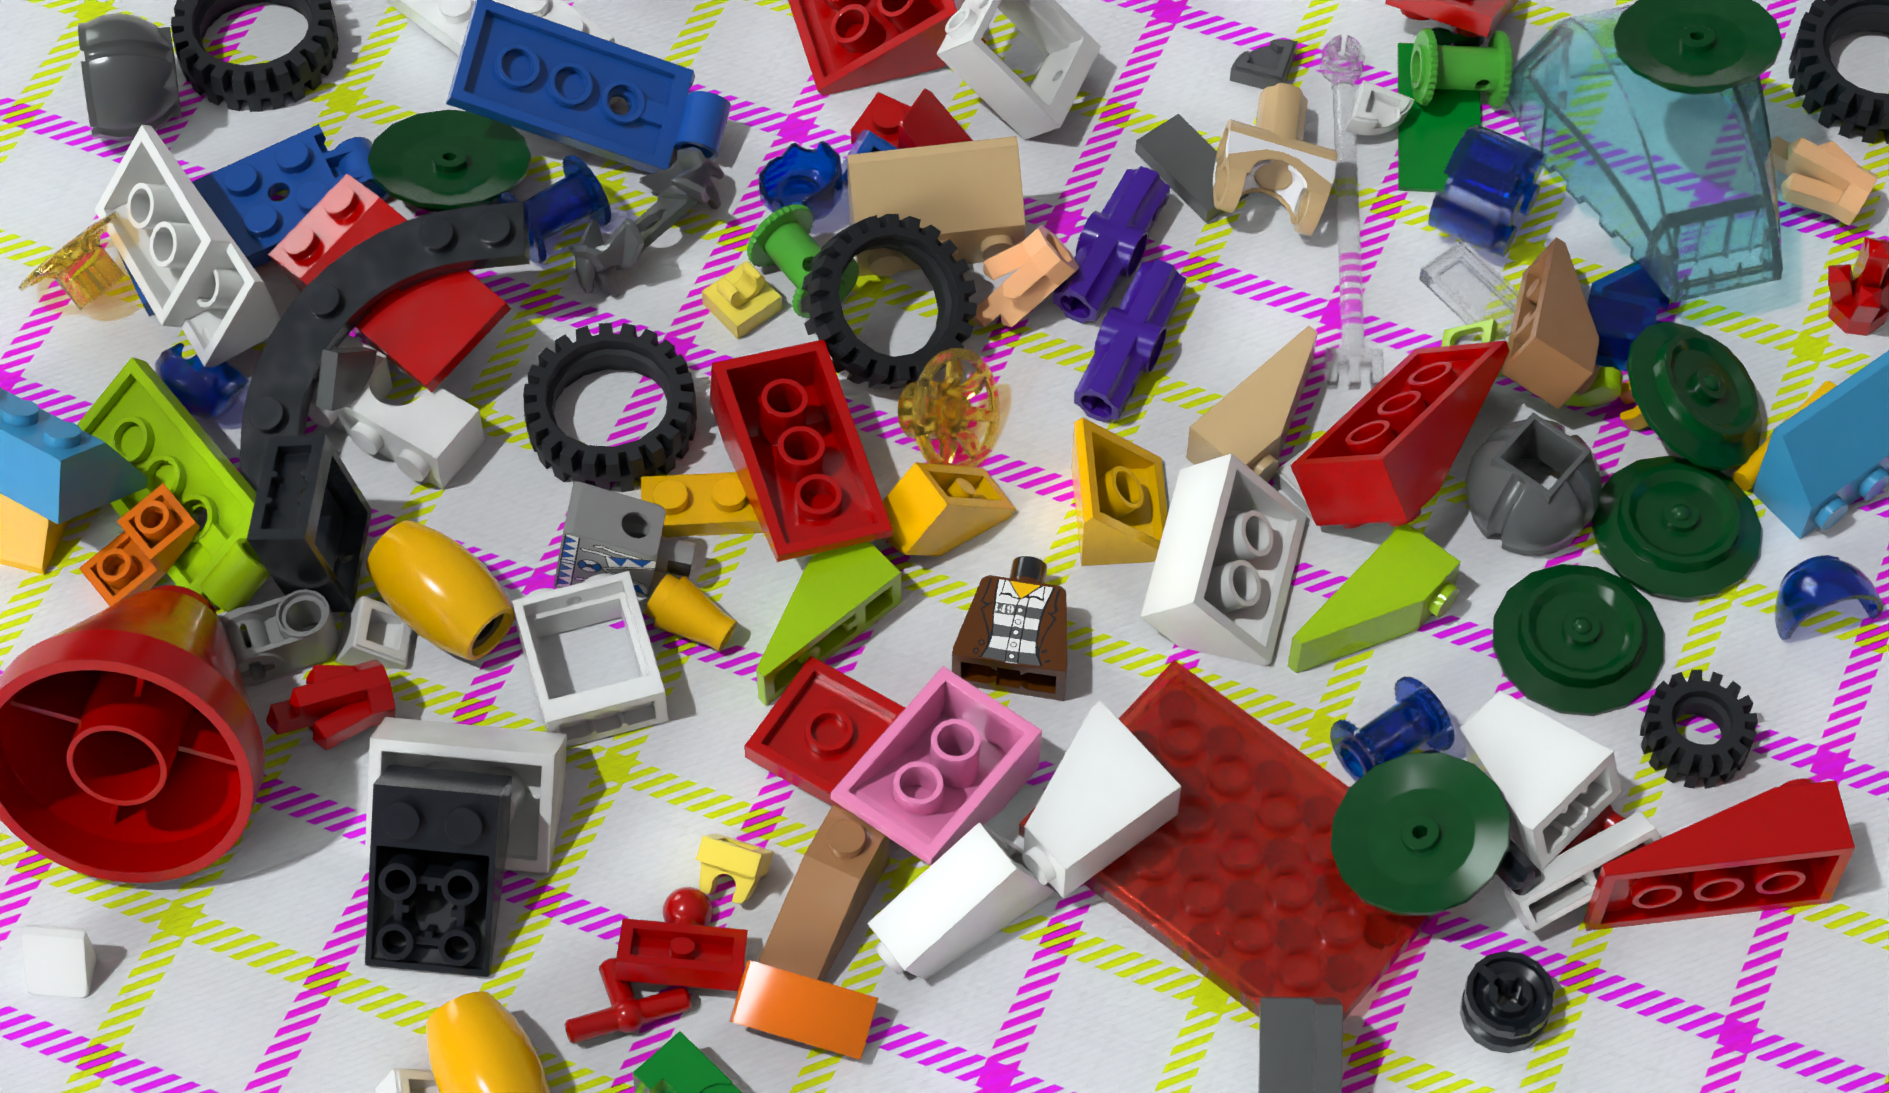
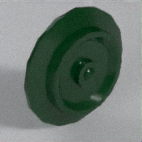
M1638 0L1621 13L1613 31L1617 56L1634 74L1669 91L1691 95L1719 93L1755 80L1775 64L1782 45V37L1777 20L1759 3L1752 0Z
M449 109L419 113L390 125L374 140L368 156V165L375 183L390 196L430 212L483 206L508 195L526 178L531 161V154L524 136L512 126L468 111Z
M1667 321L1644 328L1630 344L1626 368L1632 396L1647 424L1671 450L1697 466L1724 471L1744 465L1759 448L1762 419L1754 383L1743 363L1727 346L1710 335L1701 333L1694 327Z
M1675 456L1637 460L1613 473L1602 488L1597 511L1591 524L1601 556L1620 578L1648 594L1682 601L1714 597L1741 582L1758 558L1762 529L1752 500L1731 477L1718 470L1697 466L1685 458Z
M1561 564L1531 572L1507 590L1493 617L1492 648L1504 676L1527 699L1560 714L1597 716L1626 708L1650 689L1663 663V629L1651 603L1629 582L1598 567Z
M1407 753L1374 766L1347 790L1333 817L1331 852L1343 882L1366 904L1398 916L1435 915L1467 903L1494 880L1509 851L1511 816L1498 785L1475 764L1445 753Z

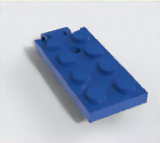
M476 0L474 2L446 101L447 105L651 174L665 170L672 165L670 162L674 148L680 150L695 147L700 149L703 155L710 159H717L731 108L730 102L717 94L705 91L689 93L695 78L694 70L492 0ZM611 98H623L628 103V113L624 115L615 113L610 106Z
M318 124L192 181V183L253 268H256L272 260L268 254L346 174L352 176L384 201L390 196L373 180L368 165V156L372 142L368 138H350L340 143L334 150L328 151L324 144L326 138ZM280 191H290L287 198L282 201L271 200V197ZM121 257L148 316L154 315L155 313Z

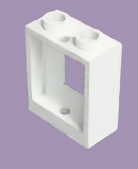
M965 0L960 10L947 22L945 26L947 35L937 55L1026 140L1062 126L1101 46L1055 0ZM997 8L1046 55L1030 87L981 40Z
M629 571L614 575L608 573L597 574L582 583L559 589L542 588L529 593L526 597L512 600L517 631L545 731L567 734L566 748L669 721L665 689ZM622 617L640 676L554 698L537 638Z

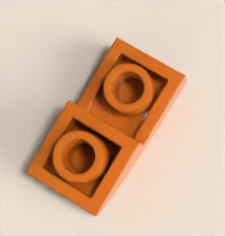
M164 483L118 519L117 522L124 532L79 568L110 607L134 594L150 590L181 556L200 528Z
M747 960L729 1022L861 1060L878 998Z

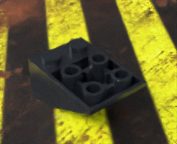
M389 764L373 784L365 965L482 977L490 976L509 839L512 776Z

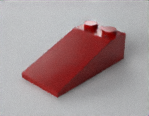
M346 174L268 255L299 291L302 292L328 265L351 248L381 231L407 221V219L374 192L349 174ZM467 270L426 280L402 292L398 288L371 305L369 309L372 312L353 328L352 332L375 350L384 354L388 360L432 393L511 308L502 298Z
M824 339L712 363L710 405L727 454L777 562L892 536L893 529Z
M1496 341L1414 349L1290 466L1316 526L1342 525L1343 528L1351 529L1366 523L1385 522L1389 526H1401L1419 517L1421 508L1440 490L1510 352L1507 342Z
M1808 778L1788 781L1780 787H1774L1603 864L1584 917L1586 931L1829 903L1855 849L1837 781L1815 783L1812 779Z

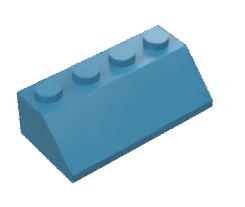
M1889 351L1773 430L1752 493L1799 539H1802L1817 527H1820L1822 530L1831 528L1845 515L1850 504L1860 497L1866 501L1874 498L1889 483Z
M0 388L1 494L56 524H60L147 488V477L106 442L81 430L78 425L63 421L40 409L36 403L23 400Z

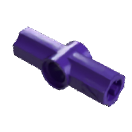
M1143 166L1134 170L1127 169L1102 212L1094 211L1087 219L1076 247V256L1074 257L1079 269L1058 286L1053 294V304L1064 312L1065 317L1082 324L1090 320L1097 321L1122 277L1130 278L1136 271L1146 249L1148 233L1167 204L1170 195V186L1160 178L1158 172Z
M1158 259L1150 263L1142 262L1118 308L1111 307L1107 312L1096 338L1094 355L1074 392V403L1085 412L1086 416L1104 423L1111 419L1119 420L1143 372L1149 374L1156 365L1165 342L1167 325L1186 290L1187 279L1178 273L1174 265Z

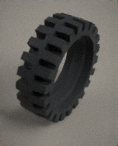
M177 0L174 6L175 17H171L172 37L183 75L187 82H191L193 90L200 96L206 93L208 101L217 106L225 99L228 109L240 111L243 102L248 103L250 112H262L263 101L269 100L273 110L285 107L283 96L289 94L293 101L297 102L305 97L304 85L314 91L322 84L321 74L328 76L333 68L332 59L337 58L338 33L330 0ZM268 2L288 6L302 14L308 22V30L304 39L289 53L267 63L238 65L224 62L207 53L203 47V38L207 29L223 14L243 5Z
M885 214L879 218L875 215L854 223L836 234L820 248L821 251L814 256L809 265V268L812 269L811 272L804 277L802 289L808 291V294L801 300V309L803 313L810 314V319L804 323L807 334L812 335L816 333L819 340L824 339L828 352L832 357L835 371L839 373L846 370L849 372L847 380L853 383L869 382L868 388L879 390L888 386L892 390L916 384L933 376L949 365L950 361L955 359L965 346L962 343L971 336L974 326L968 324V322L976 316L977 303L969 302V297L976 293L974 280L965 281L963 276L970 268L965 258L956 262L952 256L958 249L950 239L941 243L937 239L941 231L932 225L921 228V219L908 216L899 220V214ZM887 248L901 252L920 266L933 286L938 307L936 328L926 345L913 354L893 357L874 351L856 337L844 318L839 296L841 277L851 260L863 251Z
M599 323V335L592 336L588 326L575 329L576 342L573 343L565 334L555 340V352L546 347L538 356L539 366L532 364L528 372V384L524 385L523 392L524 416L534 452H537L539 461L546 469L552 466L555 477L563 482L570 476H572L573 482L578 481L590 484L591 481H595L596 487L610 491L611 482H620L621 491L626 492L634 490V478L640 477L641 479L643 476H657L656 469L661 470L667 475L675 468V456L680 459L684 458L689 450V440L693 441L696 431V394L692 374L688 370L687 362L682 354L676 356L675 346L665 339L659 344L657 333L645 329L642 335L637 337L635 325L625 323L622 324L620 334H614L612 323ZM607 369L636 372L654 380L663 389L667 406L666 414L659 425L639 440L615 447L587 445L567 436L558 427L554 416L556 401L565 388L584 375Z

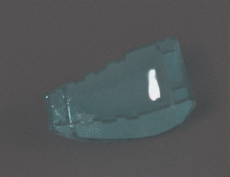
M1631 5L1573 16L1558 21L1513 66L1512 82L1506 101L1539 163L1549 173L1557 171L1567 182L1566 191L1579 204L1586 202L1600 216L1599 225L1611 238L1619 236L1631 249L1630 258L1673 303L1781 279L1783 260L1776 176L1760 76L1755 80L1719 93L1691 95L1669 91L1634 74L1617 56L1613 40V31L1621 13Z

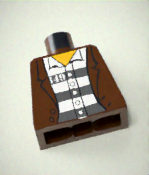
M1020 556L1013 560L1009 578L988 575L981 579L953 646V673L976 688L1064 701L1067 677L1066 590L1061 586L1045 584L1047 574L1045 562L1031 556Z

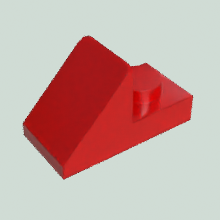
M926 88L923 89L912 106L877 92L851 129V144L853 145L864 129L871 131L898 149L973 141L935 95Z

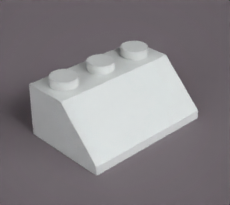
M1232 453L1180 469L1141 618L1180 648L1260 666L1271 664L1307 515Z
M385 717L370 737L365 856H370L373 784L389 764L512 776L510 826L505 869L549 873L564 795L567 734Z

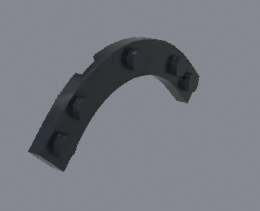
M522 201L464 207L435 212L407 220L381 231L354 246L328 265L304 288L285 311L272 331L257 361L247 391L241 427L240 474L256 493L268 437L305 435L309 407L319 381L317 373L321 366L323 349H331L333 346L338 348L353 328L372 312L369 307L397 288L402 292L426 280L455 272L530 264L529 215L525 203Z

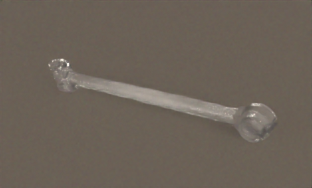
M1339 35L1325 44L1320 61V71L1331 82V89L1333 90L1334 146L1337 152L1335 174L1342 348H1326L1324 379L1325 389H1337L1339 384L1338 370L1347 371L1348 390H1360L1361 371H1370L1369 383L1372 390L1384 378L1383 349L1365 348L1357 141L1356 134L1346 131L1355 101L1354 82L1363 73L1365 51L1354 37L1347 35L1344 56L1339 55L1338 52L1341 50L1342 37Z

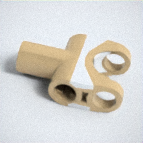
M1278 83L1264 88L1259 96L1255 126L1232 119L1227 122L1215 159L1213 199L1216 209L1233 213L1240 197L1244 194L1253 192L1267 194L1276 198L1286 207L1290 214L1291 223L1295 224V232L1311 237L1321 218L1333 185L1337 152L1333 149L1303 141L1308 100L1300 88L1285 83Z

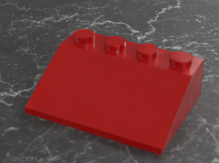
M788 0L817 91L822 96L932 71L946 66L947 64L937 55V52L947 35L945 32L947 22L960 10L965 1ZM983 35L981 40L986 43L985 36Z

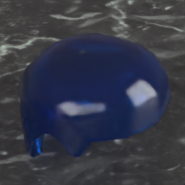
M820 141L816 149H806L797 143H792L782 156L770 160L760 172L759 193L761 202L771 213L788 205L799 204L807 206L812 211L814 221L825 218L841 200L843 193V169L840 155L825 141Z
M182 343L165 349L155 362V372L192 416L203 419L221 417L235 406L249 388L250 382L246 377L227 362H223L215 367H204L197 354L189 359L182 357V350L184 348Z

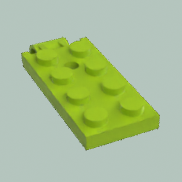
M131 357L77 424L81 430L106 442L147 477V488L113 501L110 504L122 517L164 483L196 523L201 511L206 509L207 521L202 530L199 528L184 552L166 573L177 586L199 593L212 606L216 605L226 612L245 607L271 576L247 541L256 491L151 366L144 360Z

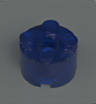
M1475 124V127L1470 126L1460 139L1444 171L1449 176L1443 193L1438 190L1436 191L1429 214V226L1485 251L1504 257L1509 251L1517 232V226L1512 225L1517 214L1520 213L1527 216L1537 199L1540 185L1535 182L1544 167L1547 154L1487 127Z

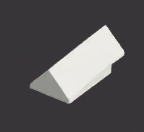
M141 125L94 210L162 326L181 327L204 367H215L268 339L280 321L281 316L261 277L153 127Z

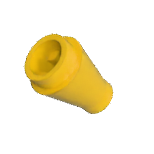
M670 573L658 584L644 611L645 615L655 620L654 627L708 645L718 652L727 644L738 621L723 612L686 576L678 579Z

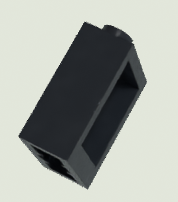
M326 434L269 436L247 541L284 596L297 590H312L324 596L331 612H352L372 509ZM353 555L349 562L342 563V559L345 556Z

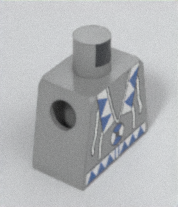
M574 481L553 587L563 588L582 583L597 574L608 573L614 575L629 571L636 596L643 598L649 596L654 571L689 577L696 543L661 536L666 510L661 505Z

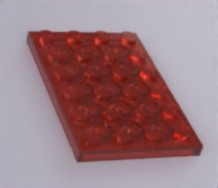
M1173 660L1118 719L1181 785L1178 815L1083 884L1257 1017H1259L1260 996L1335 997L1343 1004L1344 1021L1435 915L1398 916L1366 904L1343 882L1331 852L1333 817L1350 787L1180 663ZM1035 807L1019 823V835L1022 838L1025 836V825Z

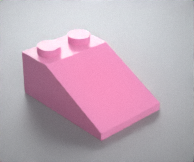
M942 666L832 790L831 799L931 866L979 822L984 825L1001 812L1039 768L1042 730Z

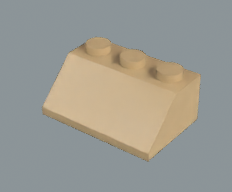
M1017 136L847 155L849 225L875 215L879 218L885 214H899V220L908 216L921 219V228L932 225L940 230L941 233L937 239L941 243L950 239L958 248L952 254L956 262L965 258L967 264L984 262L986 259L1025 240L1026 223ZM887 248L866 250L855 256L859 266L858 276H890L901 271L921 269L920 266L901 252Z

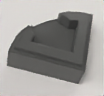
M1276 39L1270 41L1268 46L1260 47L1251 52H1243L1231 67L1230 81L1260 89L1274 86L1278 83L1286 84L1296 56L1298 41Z
M362 346L323 349L316 407L334 411L351 403L361 393L370 378L377 350Z

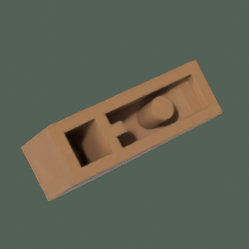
M1556 237L1523 272L1508 340L1510 352L1503 364L1502 374L1555 408L1560 409L1574 393L1578 395L1584 394L1597 377L1599 366L1595 364L1600 339L1566 243Z
M832 805L804 854L758 963L824 981L889 864V838L853 813Z

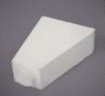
M1501 690L1484 706L1473 711L1465 724L1460 727L1467 761L1475 764L1498 785L1511 816L1510 832L1524 854L1541 871L1622 792L1613 750Z
M1101 700L1091 706L1025 825L1023 861L1027 869L1033 873L1042 885L1050 883L1063 898L1178 815L1181 785Z
M979 822L867 924L881 940L875 946V950L895 973L900 975L905 970L927 980L1048 899L1055 890L1049 883L1046 885L1039 883L1033 873L1027 869L1023 861L1024 852L1019 846Z

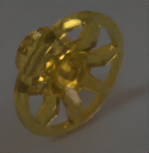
M112 212L104 216L67 242L23 279L19 285V290L21 292L25 291L45 278H53L79 310H82L125 276L100 245V236L106 232L110 223H113L120 217V214Z
M949 348L941 351L925 366L918 381L912 382L905 387L899 398V424L908 437L916 439L924 458L930 464L977 468L987 457L994 444L1000 420L998 388L989 366L971 350ZM960 359L967 361L977 370L961 385L959 384L963 379V370ZM947 363L946 376L943 382L933 381L939 369ZM984 385L988 393L989 410L973 407L969 400L979 394ZM988 421L984 440L979 446L978 438L967 428L969 422ZM930 440L940 441L939 454L934 450ZM956 441L961 444L963 450L969 456V459L958 465L952 464L958 448Z

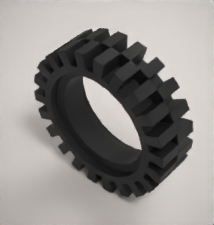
M1815 0L1811 4L1809 13L1805 12L1801 20L1789 59L1791 60L1788 69L1789 79L1795 78L1792 86L1795 96L1805 95L1802 107L1808 114L1822 107L1818 123L1827 129L1836 119L1842 121L1838 135L1850 139L1854 127L1864 129L1862 142L1874 144L1878 131H1883L1885 142L1889 144V94L1875 93L1860 88L1846 80L1836 70L1829 52V47L1841 36L1853 31L1869 30L1889 34V0Z

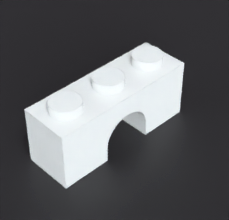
M349 334L338 346V348L362 346L373 349ZM378 351L368 382L361 393L347 406L334 411L316 407L317 384L308 412V416L314 422L326 428L332 425L350 436L359 448L369 454L375 455L379 452L396 462L399 469L415 481L422 482L425 479L444 490L485 442L479 409L439 386L432 393L426 389L417 400L406 405L392 406L382 403L381 401L393 389L387 358Z

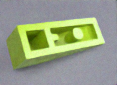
M1408 523L1399 526L1292 637L1287 667L1295 673H1299L1417 631L1432 614L1438 618L1443 616L1455 602L1460 591L1455 584L1461 561Z
M870 541L816 553L808 561L756 668L758 698L765 706L783 694L810 656L825 662L902 603L901 572Z

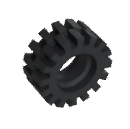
M1691 670L1687 682L1682 672L1671 676L1669 685L1663 680L1657 686L1654 696L1651 695L1640 728V736H1644L1641 743L1643 754L1652 752L1649 764L1655 771L1661 766L1666 765L1668 768L1664 778L1674 783L1677 775L1680 774L1686 776L1684 787L1694 789L1698 778H1703L1705 789L1716 787L1719 776L1726 783L1734 777L1736 770L1740 771L1757 733L1755 729L1758 719L1757 713H1750L1753 702L1749 695L1739 700L1737 699L1741 686L1736 682L1732 681L1727 688H1724L1720 685L1723 675L1713 672L1710 681L1702 680V670ZM1686 714L1704 716L1720 728L1721 738L1714 744L1694 743L1677 731L1676 720Z

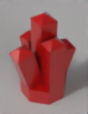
M1865 237L1853 271L1850 264L1828 266V286L1830 290L1828 317L1847 334L1867 336L1886 322L1889 314V241L1885 239Z
M376 659L356 665H314L306 677L307 685L293 688L289 700L270 705L266 723L277 735L309 727V730L313 732L312 740L327 751L362 731L381 724L385 717L395 718L396 707L391 683L383 664Z

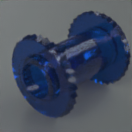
M568 155L563 159L562 167L565 174L563 179L524 201L529 215V251L532 262L542 263L546 260L547 251L544 245L546 239L583 218L589 216L590 219L598 221L601 227L610 223L611 208L600 182L587 164L576 156ZM508 191L500 194L498 198V204L520 202Z
M1404 676L1397 680L1394 687L1397 703L1361 728H1357L1349 721H1342L1341 719L1333 724L1330 732L1333 750L1344 770L1355 782L1374 766L1411 753L1424 743L1439 752H1444L1451 748L1455 737L1452 721L1441 701L1423 682L1409 676Z

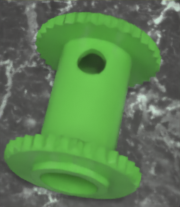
M1424 28L1418 33L1414 42L1410 63L1411 89L1418 105H1428L1435 89L1486 91L1488 104L1492 108H1500L1506 102L1512 82L1513 54L1511 42L1505 32H1494L1490 42H1488V47L1437 45V39H1435L1432 29Z
M793 204L780 208L761 222L749 240L747 256L754 266L757 265V267L762 266L764 268L765 266L769 267L776 264L797 288L792 300L793 310L802 318H810V314L803 313L801 309V300L808 294V291L803 290L802 286L804 277L812 270L809 268V265L814 256L821 251V247L809 235L814 222L812 211L807 206ZM854 258L841 277L839 289L841 302L852 291L858 279L859 266Z

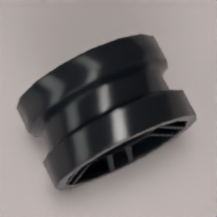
M1503 951L1489 954L1475 964L1467 977L1460 1006V1016L1464 1029L1476 1043L1491 1051L1512 1053L1527 1049L1541 1037L1553 1009V994L1555 990L1550 975L1539 962L1522 953ZM1500 995H1510L1517 1001L1516 1003H1506L1503 1007L1497 1004Z

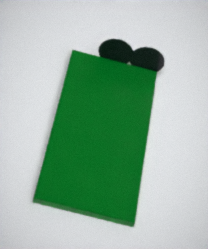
M1443 27L1432 28L1435 39H1437V45L1480 47L1485 40L1484 36L1466 37L1458 33L1453 34L1450 30ZM1398 43V93L1414 99L1410 77V63L1414 43ZM1435 89L1430 103L1426 106L1418 105L1414 99L1405 120L1398 126V191L1482 194L1480 91Z

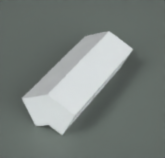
M1638 811L1556 856L1542 871L1540 870L1541 879L1539 883L1532 886L1528 893L1517 895L1505 884V898L1524 929L1534 932L1591 900L1600 874L1594 875L1592 870L1641 843H1644L1646 846L1661 838L1656 827L1641 811ZM1579 877L1582 879L1583 882L1532 910L1529 909L1528 905Z

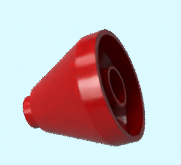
M175 585L160 586L134 594L28 648L4 670L0 676V820L14 835L36 852L59 865L88 876L118 882L150 883L181 878L211 865L227 853L242 835L262 784L265 752L262 736L226 629L218 618L213 606L202 595L191 589Z

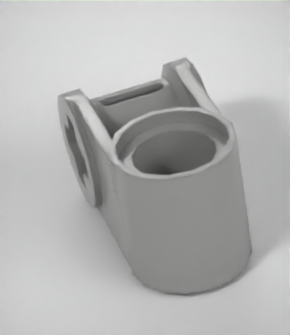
M297 590L286 596L261 604L236 608L220 618L226 629L245 686L262 684L276 676L310 665L321 664L329 660L337 652L340 642L339 631L329 604L324 596L312 590ZM307 624H317L313 629L309 631H299L303 626ZM245 625L247 630L241 631V626ZM259 661V666L255 667L253 662Z

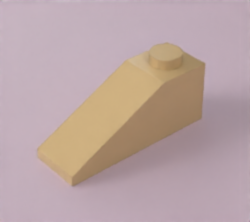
M1311 326L1306 327L1190 426L1186 458L1191 463L1196 465L1232 453L1267 483L1271 480L1278 470V460L1313 364L1317 331Z

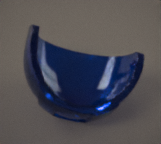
M1829 555L1816 556L1798 563L1784 576L1776 598L1775 624L1780 638L1787 640L1791 638L1800 623L1827 606L1845 600L1858 599L1871 619H1877L1882 614L1883 602L1873 583L1859 568L1840 560L1839 557Z

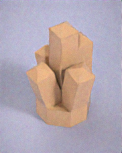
M1777 136L1762 147V162L1789 176L1781 183L1784 201L1831 215L1849 226L1859 213L1878 179V175L1858 165L1834 141L1816 145L1801 137L1789 143Z
M1041 225L1024 241L984 261L983 272L992 280H996L1016 269L1018 270L977 306L976 316L972 318L976 325L985 328L1001 314L1002 324L1013 327L1079 269L1071 252L1056 235Z

